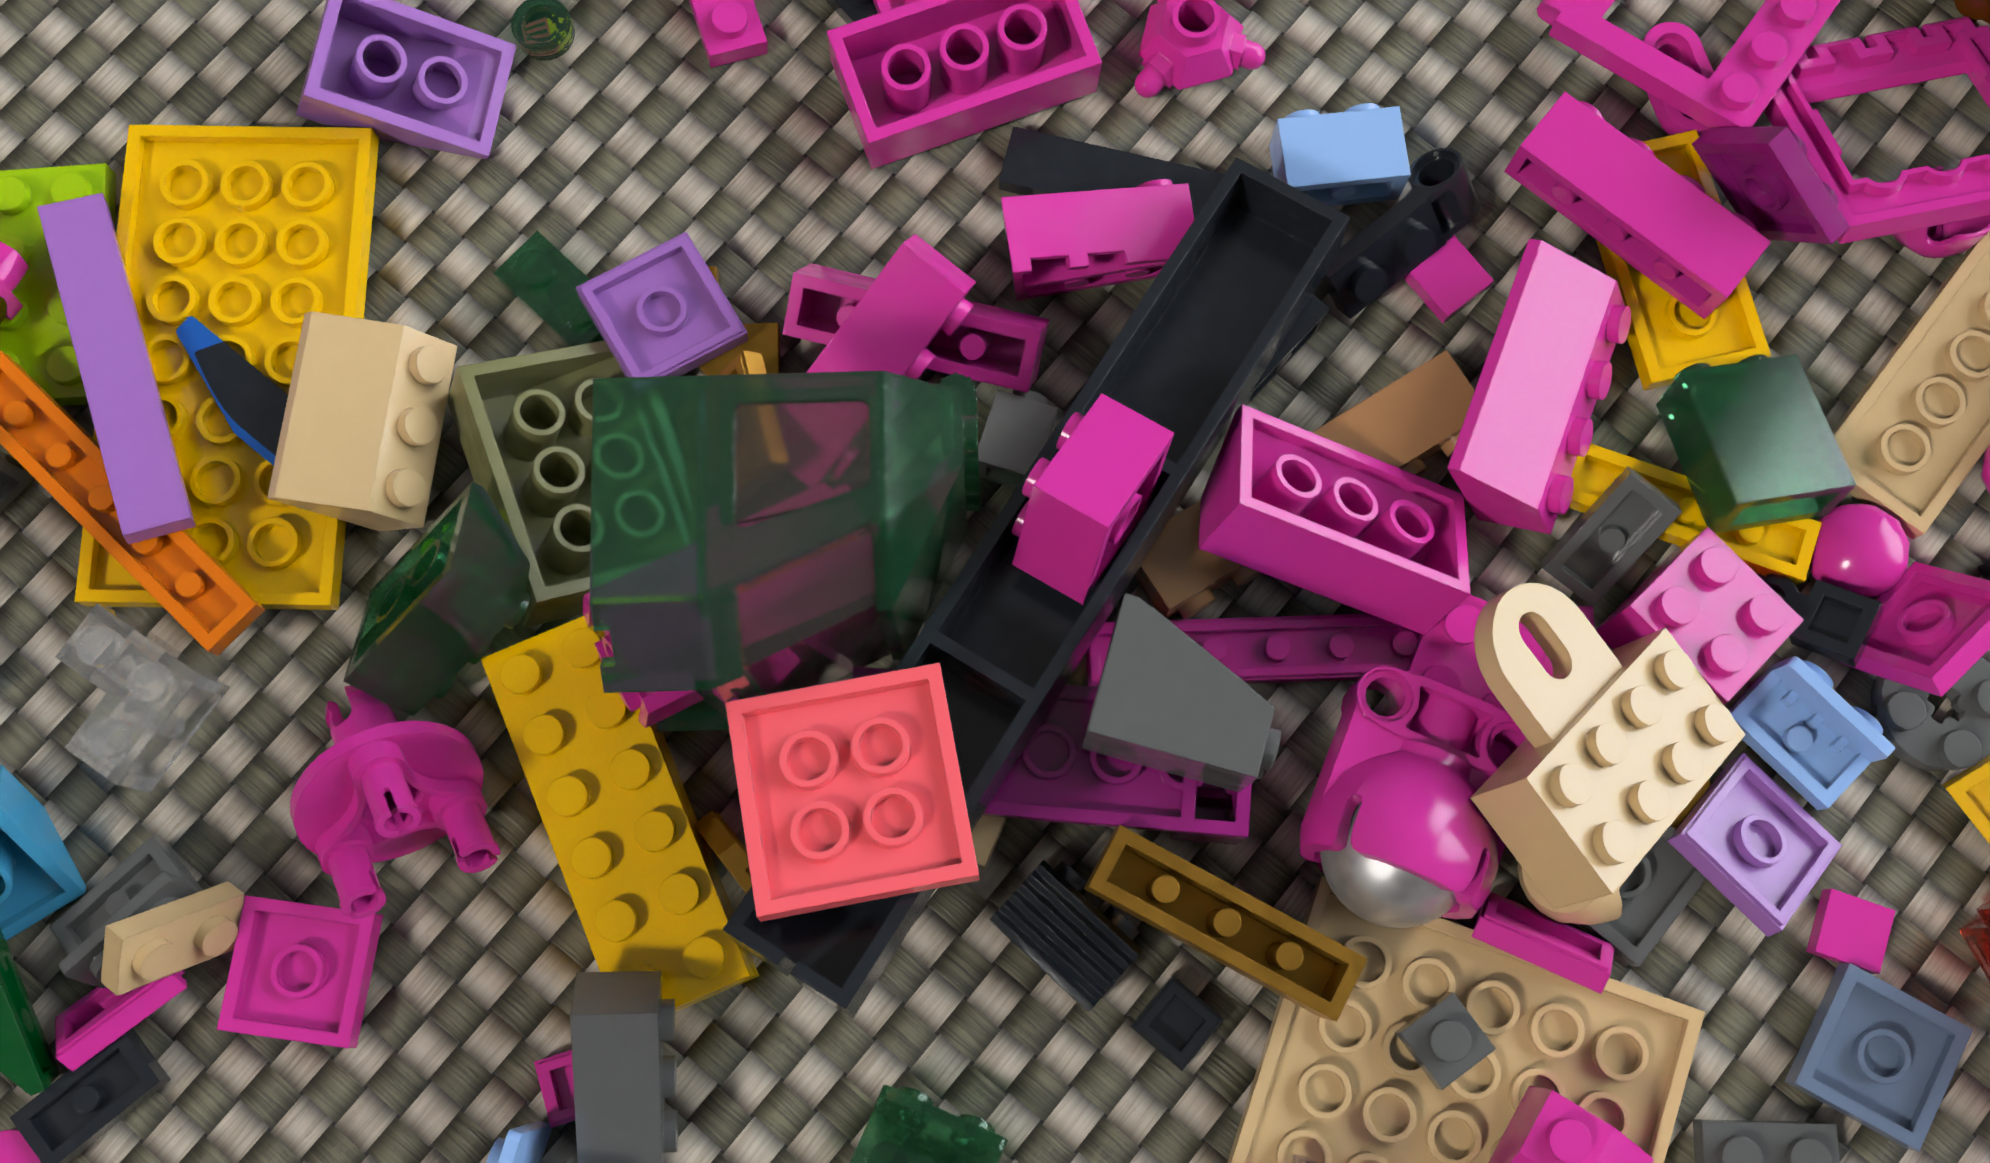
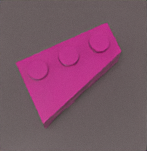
M1158 179L1144 182L1137 187L1001 197L1005 236L1016 301L1156 278L1195 220L1189 184H1172V181L1169 179Z

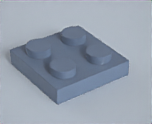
M1839 963L1784 1082L1909 1150L1920 1151L1973 1029L1851 963Z

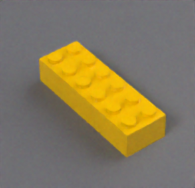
M582 616L483 657L481 661L599 971H661L662 999L675 998V1012H678L756 978L759 974L750 952L735 943L723 931L734 911L706 840L694 826L698 820L659 722L645 728L638 720L640 708L631 712L624 704L594 644L606 636L600 622L588 628L585 617Z

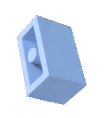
M1364 103L1350 107L1345 112L1320 114L1318 111L1310 109L1299 110L1287 115L1285 118L1277 119L1269 144L1274 177L1330 207L1398 200L1411 175L1400 106L1380 108L1377 104Z

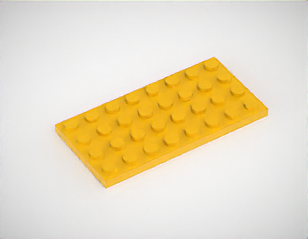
M129 125L116 236L196 527L185 530L265 609L339 610L346 521L267 499L274 465L269 463L233 432L176 334V330L189 316H193L288 394L305 313L313 311L364 319L379 137L372 128ZM94 427L93 439H94L96 442H98L97 435H96V431H95V427ZM83 527L74 602L89 607L164 608Z

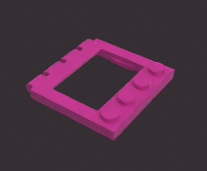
M1542 0L1536 11L1543 21L1552 25L1549 36L1708 128L1753 127L1841 0H1765L1709 79L1603 19L1602 17L1615 0Z
M1960 17L1923 25L1921 30L1913 26L1870 34L1864 38L1863 42L1860 38L1855 37L1812 45L1808 47L1806 54H1803L1767 105L1764 112L1771 125L1787 126L1790 131L1801 138L1807 148L1806 157L1820 180L1829 185L1836 193L1839 200L1837 207L1850 226L1837 239L1839 244L1990 215V155L1985 154L1961 159L1957 168L1944 171L1934 170L1929 166L1902 170L1897 180L1882 183L1874 182L1867 177L1854 180L1841 159L1843 152L1819 111L1817 109L1812 110L1809 104L1967 74L1990 108V28L1988 25L1975 27L1968 17Z

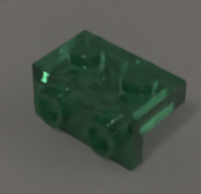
M883 1085L850 1163H998L1008 1140L996 1134L994 1127L982 1118L970 1114L956 1116L934 1106L932 1099L917 1089L905 1086L895 1089L889 1085Z

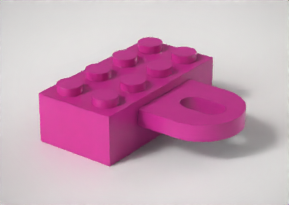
M873 0L878 14L826 31L831 63L871 169L1097 92L1102 66L1101 58L1078 0Z

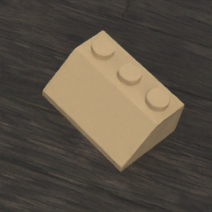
M313 311L305 313L267 499L376 531L423 528L457 346L405 325Z

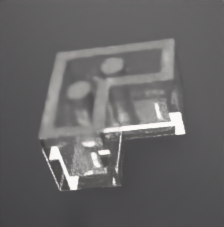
M100 604L94 606L55 656L106 693L65 746V749L114 784L150 793L230 688V686L131 617Z

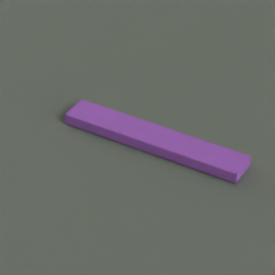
M103 193L38 206V213L122 535L128 544L196 527L107 201Z

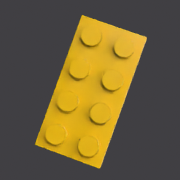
M1697 130L1643 141L1653 151L1657 159L1679 175H1685L1696 180L1704 188L1706 194L1721 205L1712 175L1692 146V143L1699 138ZM1596 240L1607 275L1617 281L1625 306L1631 308V324L1627 339L1644 391L1762 364L1771 357L1745 276L1728 298L1708 317L1703 319Z

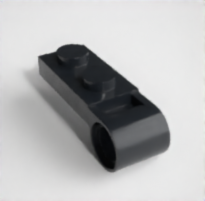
M1439 148L1417 158L1410 166L1411 175L1408 178L1413 191L1340 248L1338 256L1322 280L1336 308L1349 319L1353 318L1443 247L1449 238L1470 223L1478 214L1480 201L1458 151L1451 148Z

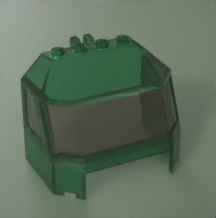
M887 371L593 378L590 609L594 631H610L614 657H602L600 671L604 693L696 690L704 700L657 722V732L729 730L725 702L832 683L853 673L854 666L865 667L890 654L892 660H902L916 640L968 532L967 511H980L977 390H975V383L971 382V377H965L964 375L957 374L955 371L952 375H948L945 378L941 377V382L937 385Z

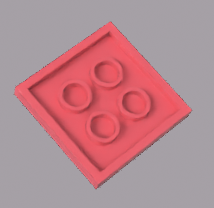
M940 663L725 702L756 917L760 922L980 880Z

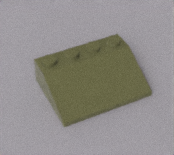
M605 341L457 367L447 402L523 628L583 614V597L585 594L712 536L709 525H703L700 520L690 473L659 387L638 398Z

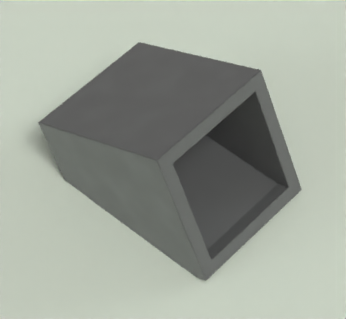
M1124 594L1081 749L1241 792L1256 778L1261 779L1264 770L1269 772L1272 770L1280 744L1281 730L1270 727L1275 710L1273 705L1140 597Z

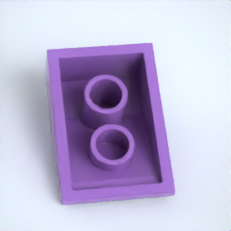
M326 0L296 115L331 127L372 128L380 140L487 160L517 45L393 0Z

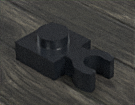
M1767 574L1764 582L1776 593L1782 595L1785 598L1784 601L1804 619L1789 636L1791 644L1856 667L1883 612L1882 602L1820 580H1816L1808 596L1798 592L1795 584L1789 578L1776 574Z

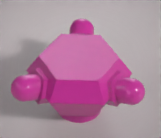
M1157 0V4L1150 6L1138 53L1144 59L1141 64L1145 68L1136 77L1134 86L1136 92L1141 97L1151 98L1157 95L1165 85L1169 89L1174 85L1178 90L1226 78L1232 76L1233 69L1238 70L1239 66L1248 70H1255L1261 67L1266 57L1265 50L1260 44L1246 39V35L1242 34L1244 26L1214 0Z

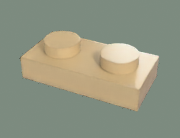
M227 881L106 925L101 983L116 996H119L234 950L243 909L244 893Z

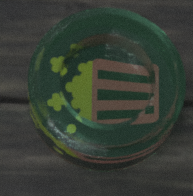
M526 0L513 14L511 20L513 36L523 53L530 58L540 61L553 60L565 54L572 46L575 38L574 23L568 10L560 1Z

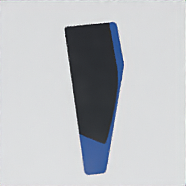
M189 316L177 328L176 334L233 432L269 463L274 465L288 394L196 318Z

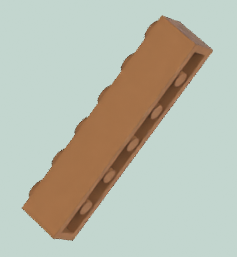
M1445 350L1312 433L1420 476L1428 469L1423 462L1440 450H1443L1447 458L1452 456L1475 389L1449 352ZM1201 500L1169 520L1135 574V578L1155 609L1167 619L1179 612L1182 618L1187 620L1214 603L1216 598L1212 591L1233 579L1237 587H1240L1262 574L1259 571L1199 549Z

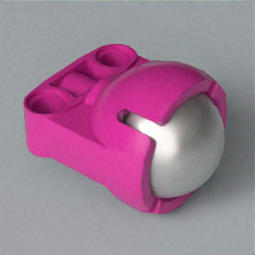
M1388 666L1373 668L1354 683L1342 699V715L1301 824L1300 855L1305 860L1317 862L1319 869L1325 874L1330 888L1340 902L1351 912L1368 922L1390 928H1408L1429 923L1439 917L1450 919L1473 918L1490 894L1505 844L1470 797L1501 766L1493 757L1491 751L1492 740L1505 744L1513 753L1526 737L1506 711L1488 702L1430 678ZM1366 690H1376L1385 695L1391 707L1390 716L1378 715L1370 709L1365 698Z

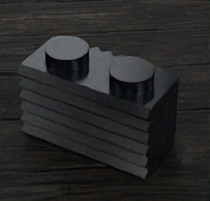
M1043 859L989 920L1079 1005L1089 1012L1142 953V950L1133 942V939L1140 931L1113 906L1110 905L1102 914L1083 896L1087 892L1084 889L1087 882L1064 861L1061 860L1053 869Z

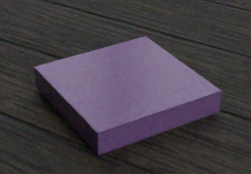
M687 232L576 287L578 297L638 398L748 341V332Z
M1745 753L1732 759L1668 840L1686 860L1767 937L1783 930L1842 847L1827 830Z

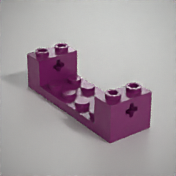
M854 666L853 678L895 670ZM1065 685L983 813V816L1116 828L1121 825L1127 829L1171 832L1170 839L1236 845L1248 838L1252 783L1241 792H1236L1081 749L1098 688Z

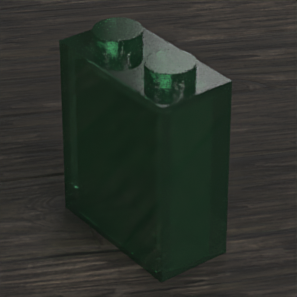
M1760 354L1747 357L1738 363L1712 367L1708 363L1688 366L1675 375L1674 381L1656 404L1707 527L1715 534L1826 516L1857 485L1796 354L1773 358Z

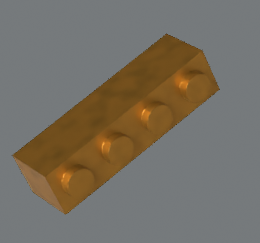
M1121 825L1114 830L1084 887L1085 890L1323 1019L1338 1021L1368 958Z

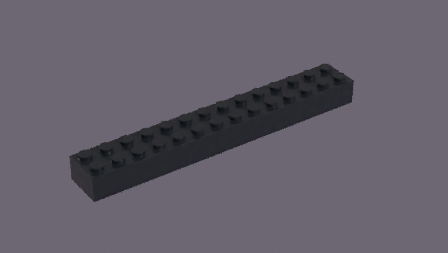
M1237 157L895 670L940 663L971 832L1227 431L1236 410L1248 398L1338 256L1350 220L1349 216ZM1102 393L1174 432V436L1147 512L1082 605L1012 565L1019 537L1012 534V528L1020 511L1030 499L1022 494V489L1031 470L1042 457L1052 461L1059 451L1056 448L1059 436L1070 417L1075 412L1085 416ZM751 886L723 928V931L735 943L784 975L788 976L791 974L800 985L849 1017L854 1018L935 889L760 922L756 917Z

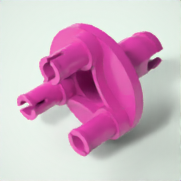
M355 683L344 687L351 705V714L347 719H343L337 703L327 702L325 720L328 728H330L334 745L320 754L305 769L296 782L290 798V815L300 841L307 849L317 854L322 871L332 876L340 899L339 905L344 916L349 914L351 919L365 918L375 914L385 905L386 895L383 888L380 887L372 863L413 853L434 843L446 834L449 837L456 855L457 865L461 871L465 873L481 872L497 862L498 858L496 855H500L501 851L497 842L494 841L484 817L488 806L481 792L484 782L483 766L474 745L464 734L452 727L436 722L415 720L398 722L395 712L391 708L389 698L380 688L369 683Z

